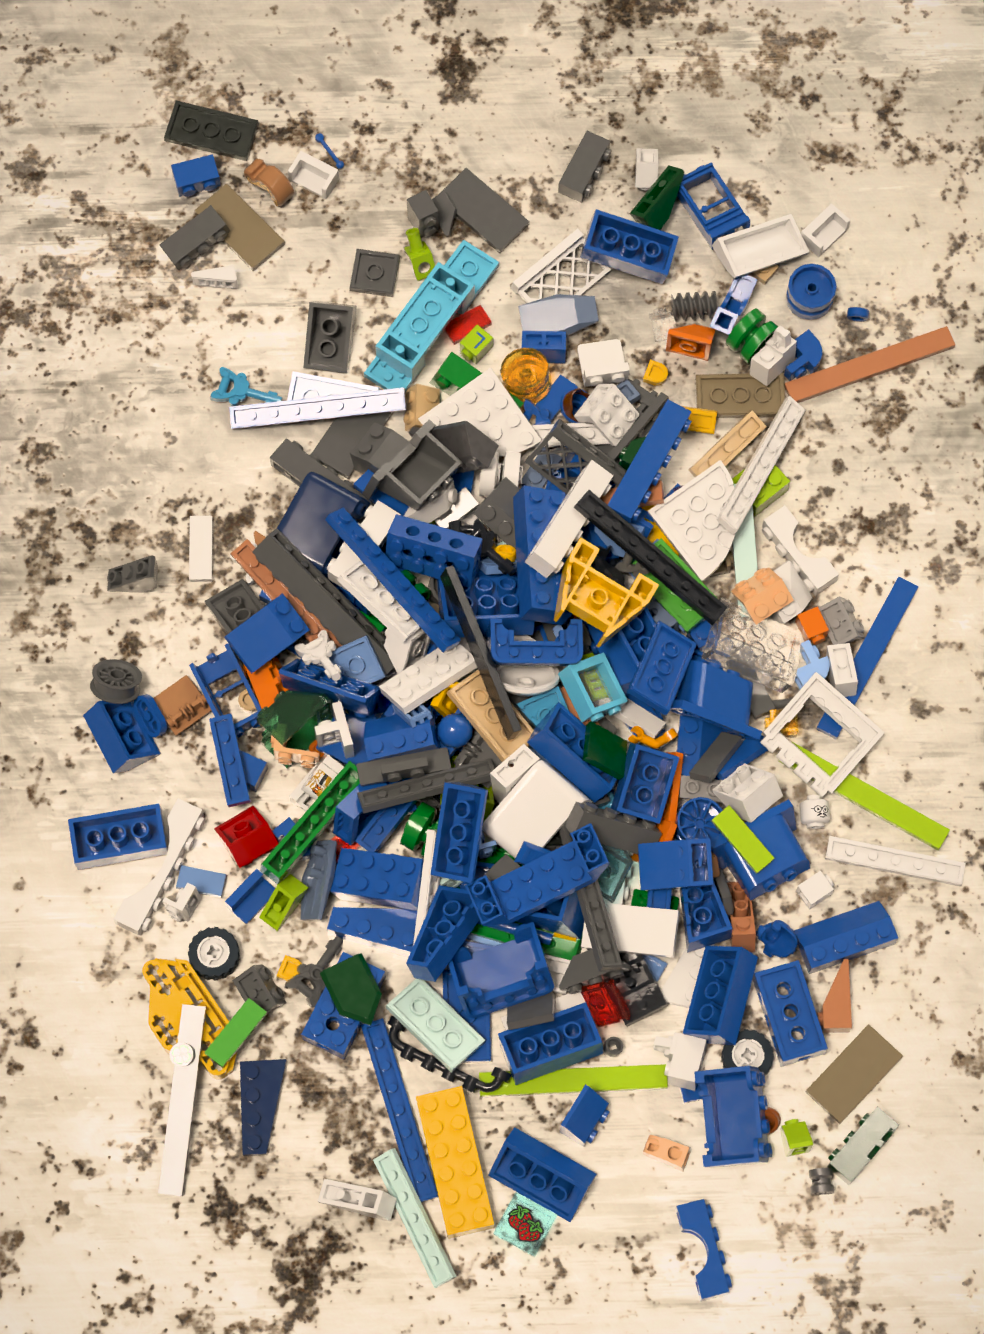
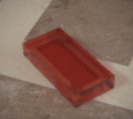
M479 305L451 320L444 330L453 345L461 342L476 325L485 329L491 326L492 322L483 307Z

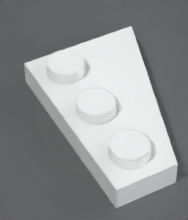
M687 947L661 990L668 1004L685 1008L690 1007L705 947L688 953Z

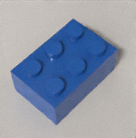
M630 743L626 755L624 777L618 782L611 809L660 824L680 757Z

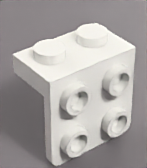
M614 339L580 344L578 346L577 352L584 387L620 383L628 379L629 365L628 362L624 361L620 340Z

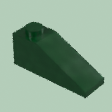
M670 165L667 166L630 212L635 222L658 230L662 229L670 217L685 173L683 169Z

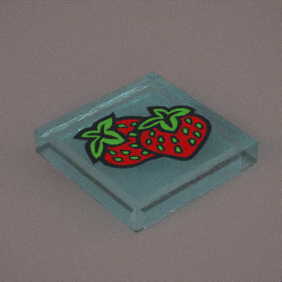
M515 1192L493 1235L535 1258L557 1214Z

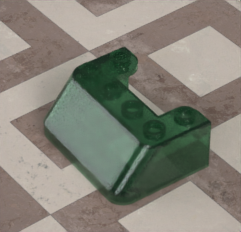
M294 690L281 691L274 698L275 702L269 708L266 706L258 713L256 720L260 726L265 728L261 735L263 737L262 745L273 756L271 735L282 746L287 742L286 748L307 751L310 744L316 740L314 727L318 726V723L332 720L334 717L333 700L326 693ZM282 764L287 770L292 766Z

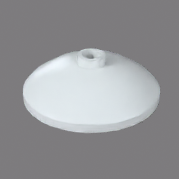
M495 664L506 692L517 696L529 697L548 692L560 681V676L558 675L560 671L556 666H502Z

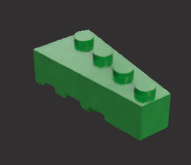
M451 352L429 383L451 396L482 373ZM509 392L516 404L521 408L524 402Z

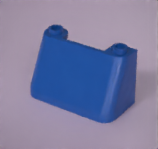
M490 618L485 633V642L493 662L497 665H576L583 657L582 619H571L568 628L560 630L559 636L555 641H514V630L506 629L502 624V619Z
M534 922L518 926L514 931V940L472 954L468 948L461 946L448 963L458 998L467 1017H480L546 995L554 989V982Z

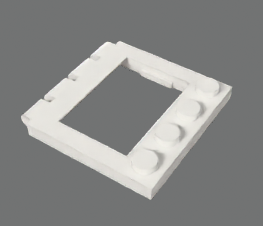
M815 672L762 732L765 737L760 743L771 753L778 747L780 751L776 757L788 768L796 763L797 767L793 772L806 784L811 778L815 781L810 787L823 797L827 792L829 794L833 793L885 732L821 675ZM808 698L859 742L856 748L852 749L837 766L838 768L831 776L780 732L787 722L789 723L802 709L803 704Z

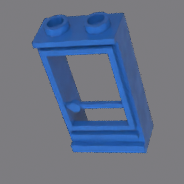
M712 162L707 165H701L696 170L684 174L677 197L712 250V244L717 238L735 233V229L741 226L743 229L750 228L749 217L746 216L714 168ZM711 179L723 199L708 206H702L699 210L687 190ZM723 202L727 203L730 208L729 210L709 220H706L702 214Z
M227 643L224 645L226 651L219 655L211 653L206 656L208 661L199 666L191 663L189 666L215 717L224 715L216 698H221L224 693L244 683L257 712L235 724L237 738L245 734L244 731L251 727L257 728L264 724V720L269 718V716L263 713L243 665L235 651ZM235 670L238 671L241 677L240 681L213 694L209 686L210 684Z

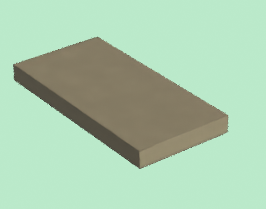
M227 183L194 210L195 214L198 215L210 205L215 209L230 230L227 233V237L222 241L252 271L257 269L285 245V241Z
M784 373L777 376L768 386L750 374H701L695 377L697 408L717 411L716 418H743L751 410L758 417H775L785 400Z
M868 1024L812 1083L805 1093L841 1124L899 1062L903 1055Z

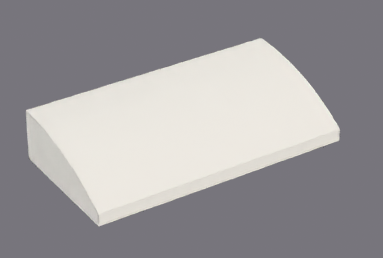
M792 214L717 238L712 244L719 260L734 279L809 253V249Z

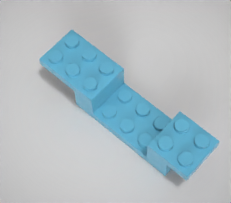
M463 240L445 265L440 262L436 264L376 344V357L365 370L364 377L384 390L404 387L406 392L425 367V354L457 312L461 315L465 313L497 270L499 262Z

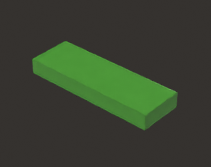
M248 998L204 1052L205 1055L224 1068L267 1015V1011Z

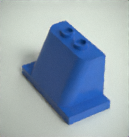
M690 660L684 675L685 678L681 682L676 700L673 701L670 712L681 716H692L720 727L721 732L741 736L742 739L760 740L762 731L749 726L753 683L741 678L739 672L729 669L727 672L721 670V665L713 662L706 664Z
M789 799L762 813L753 822H745L748 828L774 857L757 874L723 835L711 841V851L717 856L719 868L723 870L728 867L750 901L766 892L775 890L777 886L786 881H792L797 875L810 869L809 860L793 834L797 827L794 808Z

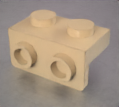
M415 384L407 389L405 392L407 410H405L403 419L405 431L409 432L413 426L419 428L423 426L418 418L439 404L440 389L421 384Z

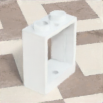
M525 744L490 773L493 797L499 804L529 769L540 761V758Z

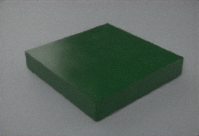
M590 721L586 724L583 761L618 780L622 779L625 772L627 741Z

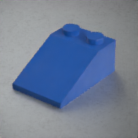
M282 593L224 638L252 674L310 629Z

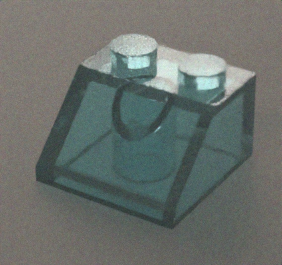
M601 844L610 864L599 876L598 882L602 896L613 903L633 861L627 851Z

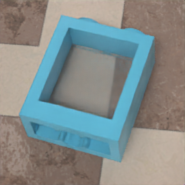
M604 652L581 660L576 665H568L558 673L582 723L588 720L596 722L607 713L609 716L615 715L622 711L621 706L628 702Z

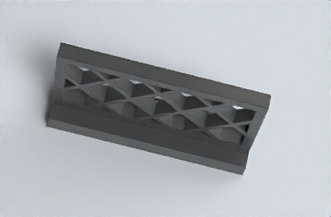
M558 419L551 431L525 460L526 464L566 494L570 490L569 482H575L577 477L568 476V467H580L581 473L583 466H586L593 460L613 475L611 479L615 484L613 488L619 486L627 470L561 419ZM555 437L560 441L561 449H549L548 441ZM574 452L578 455L579 462L567 463L565 453ZM562 453L563 463L551 464L550 454ZM546 454L547 464L539 465L533 460L536 455ZM564 468L565 478L554 477L552 469Z

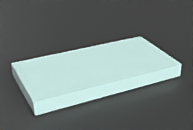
M415 979L386 1005V1009L451 1073L485 1042V1039L424 980Z

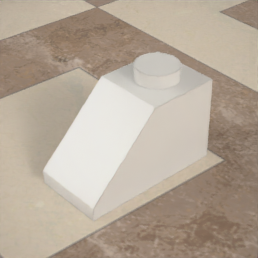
M636 148L635 187L648 191L658 179V149Z

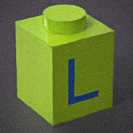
M476 325L460 342L461 356L465 360H471L477 364L494 346V338L479 325Z

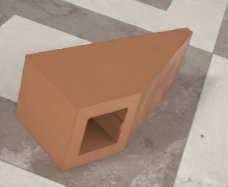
M727 882L734 911L732 915H728L733 928L730 939L731 947H743L749 952H755L756 931L752 900L750 901L738 882Z

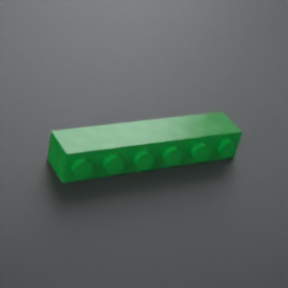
M351 761L345 765L263 861L260 871L276 884L285 878L334 820L336 806L360 784L356 765Z

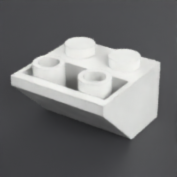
M745 763L713 789V793L726 807L730 805L742 820L750 823L783 796L775 774Z

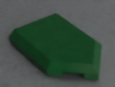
M356 954L320 972V976L339 1015L371 1026L382 993L363 954Z

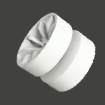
M496 451L489 467L481 469L479 496L487 497L505 477L517 487H522L523 465H520L521 453L507 451L502 464L499 463V453Z

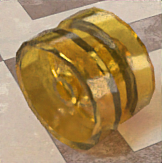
M520 348L512 351L505 357L501 364L500 373L507 391L522 402L525 399H529L535 404L543 400L550 392L552 386V378L545 356L533 348Z

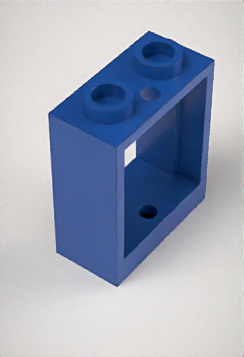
M386 782L367 786H360L359 784L336 806L333 834L351 846L379 811L376 810L363 814L357 793L388 784Z

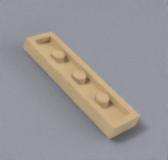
M753 410L749 411L688 470L694 477H697L719 460L726 466L767 426Z

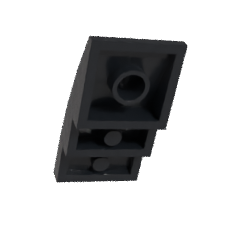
M619 952L621 961L629 964L631 970L623 972L624 976L620 978H607L603 982L613 1003L617 1006L625 1025L628 1027L669 1005L644 955Z

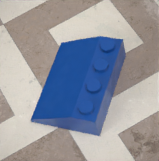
M479 569L472 587L462 586L483 637H485L490 618L502 619L503 626L508 630H514V635H533L535 621L520 619L517 572L513 576L507 573L506 575L503 573L486 575ZM437 579L440 617L459 638H465L444 585L440 579Z
M295 659L279 670L283 687L289 689V692L293 695L303 696L304 694L310 696L311 700L317 703L327 702L332 704L341 701L344 711L345 709L353 711L355 716L361 718L370 717L375 713L381 693L379 686L341 673V678L334 681L332 678L329 679L324 672L325 668L311 663L305 665L303 660Z

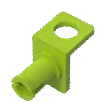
M410 228L406 231L410 246L405 247L404 250L411 260L416 279L421 280L427 278L435 267V263L430 249L421 240L419 229ZM423 262L430 264L429 270L425 273H421L418 270L419 265Z

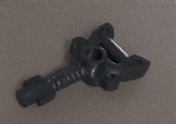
M476 519L473 524L474 530L470 535L475 537L481 536L483 539L480 559L489 557L499 566L498 569L506 575L507 573L513 576L516 573V569L513 567L514 564L508 558L504 559L494 551L496 547L494 541L497 539V535L493 531H488L485 525L479 519Z

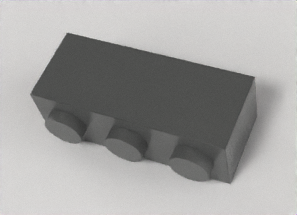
M588 130L586 131L559 181L558 193L582 203L585 196L589 197L593 189L591 184L594 178H599L602 172L601 165L603 161L607 162L611 155L610 140Z
M210 205L159 245L175 267L180 270L190 266L193 259L197 256L207 253L210 246L214 243L224 240L230 230Z

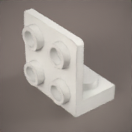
M598 384L574 417L578 422L593 423L612 446H617L639 417V413L615 384Z

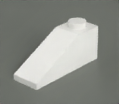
M452 480L445 489L441 487L438 490L439 495L431 503L427 501L419 510L409 507L404 516L430 523L446 513L453 502L457 500V490L454 487V481Z
M324 1179L317 1202L368 1217L390 1221L397 1198L381 1190Z

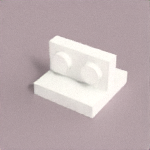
M341 701L332 703L335 721L325 720L314 727L318 747L341 742L345 759L354 757L353 742Z

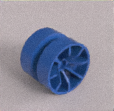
M697 797L690 799L681 807L676 815L675 824H677L674 839L710 838L712 841L722 834L711 820L723 811L722 808L709 798Z

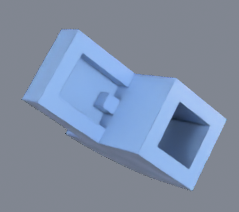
M809 640L801 643L799 651L806 665L796 669L793 674L799 690L815 672L826 680L830 667L828 656L819 659L820 653L815 645L812 646Z

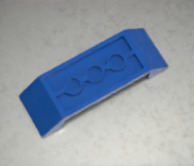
M592 823L570 833L573 839L572 842L493 881L485 875L475 880L474 883L465 885L483 926L511 924L594 883L610 863Z

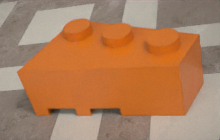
M277 656L273 657L252 674L243 665L263 713L280 718L301 705L298 696L291 694L289 689L283 687L279 676V670L282 668V665Z

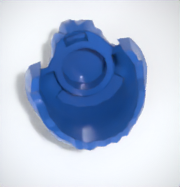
M775 920L774 922L760 925L756 931L757 938L765 944L763 953L771 958L772 955L782 958L795 952L798 944L797 937L793 929L784 921Z

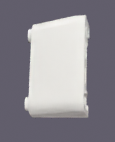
M540 760L529 769L483 823L482 830L492 840H496V843L512 857L516 858L524 841L544 848L566 823L575 802L585 804V802L592 803V801L553 765Z

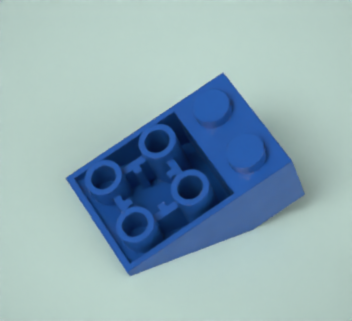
M710 838L638 844L641 891L713 886Z

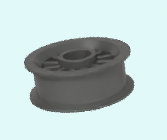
M109 659L101 661L93 667V679L90 683V689L97 698L109 703L123 704L129 703L139 696V684L142 681V673L135 665L123 660Z

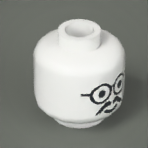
M808 795L807 800L800 803V820L803 825L807 826V829L824 828L825 824L830 821L829 803L827 800L821 799L820 795Z

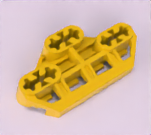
M156 958L144 964L142 973L150 986L148 1024L163 1049L170 1054L173 1046L169 1045L166 1035L160 1026L156 1024V1021L159 1019L163 1022L166 1030L177 1043L182 1004L194 1005L185 991L188 988L197 1001L202 999L203 1002L197 1006L207 1007V1016L216 1028L218 1026L221 1027L209 1035L212 1029L205 1021L202 1045L205 1044L209 1047L229 1021L189 962L180 959L171 961ZM169 966L175 967L180 975L182 973H184L185 975L177 981L173 982V979H175L176 976L173 974ZM151 969L157 971L165 987L170 990V995L167 996L163 993L160 984L150 973ZM201 1051L200 1062L212 1078L221 1080L233 1072L237 1052L225 1067L218 1071L214 1068L210 1058L205 1055V1051Z

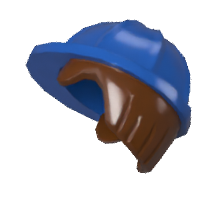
M574 388L566 391L561 397V414L568 422L581 423L576 420L574 415L590 394L581 388Z

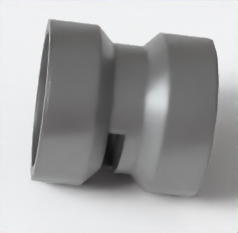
M831 1168L809 1170V1178L812 1180V1186L810 1187L811 1195H829L834 1193V1185L831 1184L833 1176Z

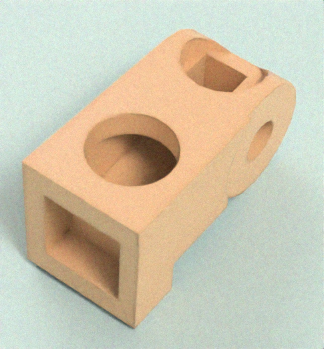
M649 1135L642 1153L649 1158L673 1166L675 1169L683 1172L691 1152L687 1146L665 1138Z

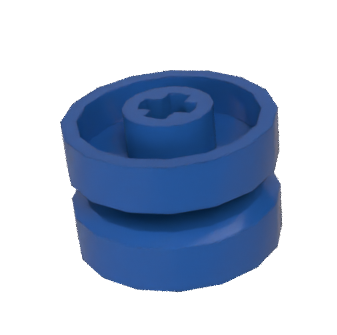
M805 264L795 269L790 276L786 293L787 306L791 312L799 318L807 320L819 319L826 315L832 307L836 292L835 277L830 270L818 264Z

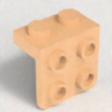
M770 568L757 570L753 577L740 581L731 591L744 605L756 625L794 601L782 578Z
M278 724L277 730H272L271 748H273L274 758L278 760V763L292 765V762L301 763L302 767L313 768L320 761V754L317 752L286 748L288 739L287 725Z

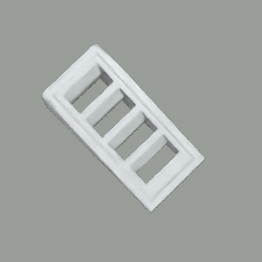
M233 265L191 273L193 285L238 288L235 267Z

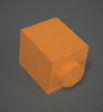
M818 606L797 615L795 622L804 641L809 640L813 645H817L826 640L829 629Z

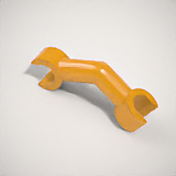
M634 726L630 731L636 733L638 737L631 735L628 740L632 743L641 742L657 749L673 741V738L677 737L678 734L672 728L662 736L654 739L644 734L643 729L639 726Z

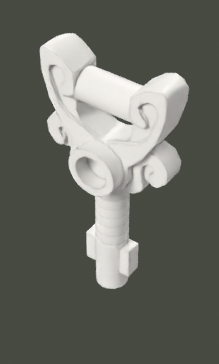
M321 630L317 635L318 638L306 645L303 643L295 645V651L302 657L305 665L310 663L318 664L326 669L324 672L329 679L332 678L334 681H337L341 678L340 668L337 664L333 665L329 658L332 656V651L336 649L334 641H330L326 630Z

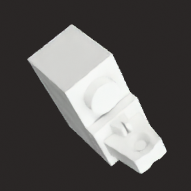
M780 325L774 331L773 336L766 342V345L751 358L750 375L766 386L779 376L789 364L795 361L797 341L791 338L790 331L785 330Z
M674 1032V1036H669L668 1038L656 1036L653 1049L664 1053V1056L669 1058L664 1075L668 1076V1085L695 1091L697 1084L695 1083L694 1072L701 1071L707 1049V1040Z

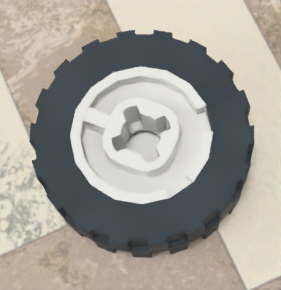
M207 927L203 931L200 930L196 936H193L192 942L188 946V957L192 968L200 977H205L207 980L213 979L216 981L221 978H227L226 976L231 975L238 966V961L240 960L238 943L234 936L224 928Z
M744 1029L739 1031L736 1045L723 1046L721 1056L723 1068L754 1066L758 1067L760 1072H764V1075H767L774 1060L771 1042L764 1037L765 1035L755 1030Z

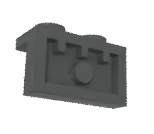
M263 964L251 966L232 980L245 1002L250 998L267 1011V1014L277 1006L286 1004L283 998V991L275 985L271 971Z

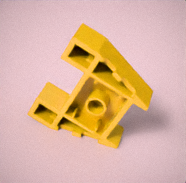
M580 537L563 565L554 621L557 622L566 609L604 632L596 645L601 647L642 613L659 584L639 573L629 590L590 567L600 549Z

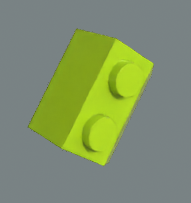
M774 465L752 504L754 517L789 490L791 481L776 465ZM744 470L732 478L733 484H737Z

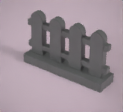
M636 378L634 381L628 380L640 394V399L637 402L641 405L636 409L639 417L617 446L594 444V446L618 464L620 462L619 456L624 446L628 447L632 440L646 436L667 399H669L662 392L659 395L654 390L650 393L640 386V381Z

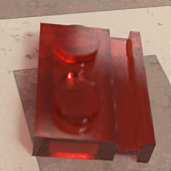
M614 979L607 983L602 981L582 986L581 994L598 1027L620 1022V1019H630V1012Z

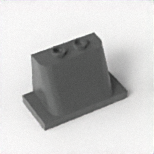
M429 419L414 434L410 443L390 463L386 461L372 475L362 495L369 500L380 490L407 506L419 510L427 501L431 503L439 495L438 490L441 487L445 489L452 482L453 478L451 476L458 470L462 461L431 434L436 425Z

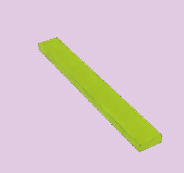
M792 742L829 776L838 768ZM794 763L790 768L794 770L797 764ZM848 774L833 791L938 851L950 829L851 774Z
M666 1064L560 1069L515 1085L511 1075L509 1082H503L497 1090L487 1093L480 1091V1097L580 1093L585 1084L595 1092L667 1089V1076L664 1075ZM479 1072V1080L485 1083L492 1082L495 1077L491 1076L492 1072Z

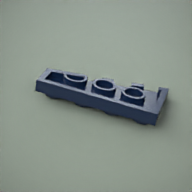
M287 1059L240 1061L243 1156L267 1155Z

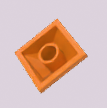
M697 324L669 329L666 351L708 361L716 329Z

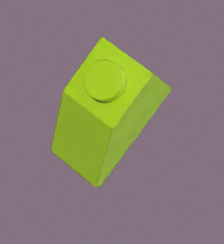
M288 875L277 884L259 918L278 931L300 904L309 887L293 875Z
M798 1119L785 1121V1125H782L780 1128L786 1157L809 1153L813 1146V1141L805 1121L799 1122Z

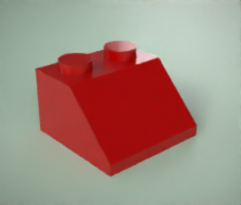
M254 806L249 807L214 828L239 868L249 865L254 859L262 854L269 853L279 844L270 826Z

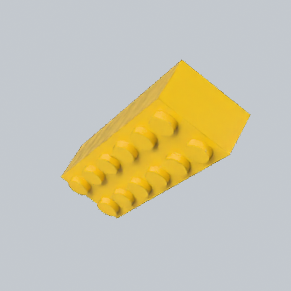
M462 1086L416 1096L448 1239L494 1229L492 1212Z

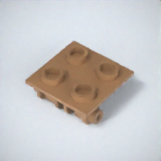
M187 675L153 698L163 714L167 725L176 736L212 711L205 696L199 692Z

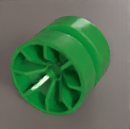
M422 802L408 819L400 844L414 852L424 843L421 851V856L424 857L427 829L438 828L439 819L436 823L434 822L437 809Z

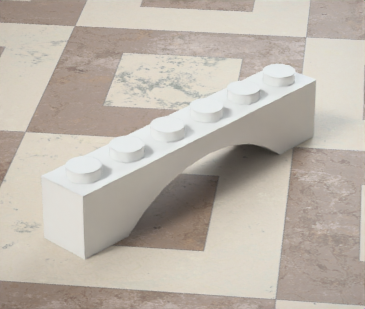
M179 798L176 800L167 817L169 847L164 863L157 875L143 889L123 900L113 919L116 925L141 936L143 931L146 932L152 922L150 917L153 911H158L163 900L161 896L164 890L168 891L172 885L173 878L171 877L174 871H179L184 861V858H182L186 850L189 851L195 840L193 836L196 830L200 831L205 822L202 809Z

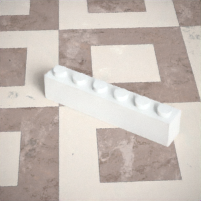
M593 460L584 467L525 560L526 564L545 578L552 572L557 573L564 564L561 561L562 558H566L574 548L571 545L572 542H576L583 533L581 530L582 526L586 527L590 522L574 506L588 490H591L599 498L601 495L605 496L612 486L609 484L613 477L611 473Z

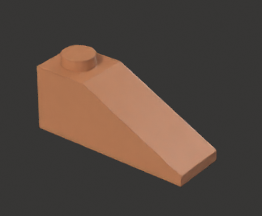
M849 959L843 960L820 1010L821 1012H817L823 1033H848L852 1029Z

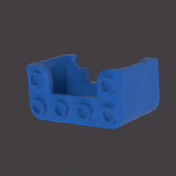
M754 1066L695 1071V1083H700V1087L703 1089V1091H699V1096H702L707 1141V1143H704V1148L709 1149L707 1155H702L703 1167L717 1168L767 1163L769 1157H772V1146L768 1143L767 1134L770 1133L769 1120L765 1119V1110L768 1108L766 1096H763L762 1086H765L764 1072H760L759 1068Z

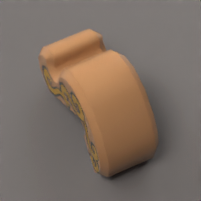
M255 159L244 170L246 179L251 184L266 190L276 206L284 205L294 195V189L286 176L275 166H267L264 160Z

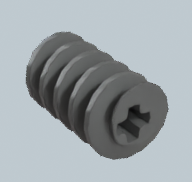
M704 291L701 298L698 292H694L693 298L689 292H686L684 299L681 293H677L675 299L671 294V308L674 320H677L679 314H681L683 320H686L687 314H690L692 320H694L696 313L699 314L700 319H703L705 313L708 314L709 319H712L713 313L717 311L716 291H712L710 297L707 291Z

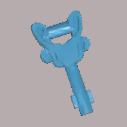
M225 367L219 369L222 379L218 390L213 391L210 396L211 401H229L231 406L238 405L239 401L243 402L246 397L265 401V403L282 401L283 397L277 396L278 393L269 391L266 393L249 388L250 385L245 373L241 372L236 375ZM230 381L234 382V388L229 393H226Z

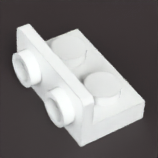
M187 883L185 888L182 887L176 896L177 902L166 897L162 900L166 908L165 910L169 913L168 916L178 922H181V920L189 922L201 900L197 888Z

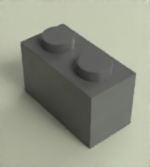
M427 190L407 199L408 219L413 228L419 229L420 237H429L436 233L439 229L438 209Z

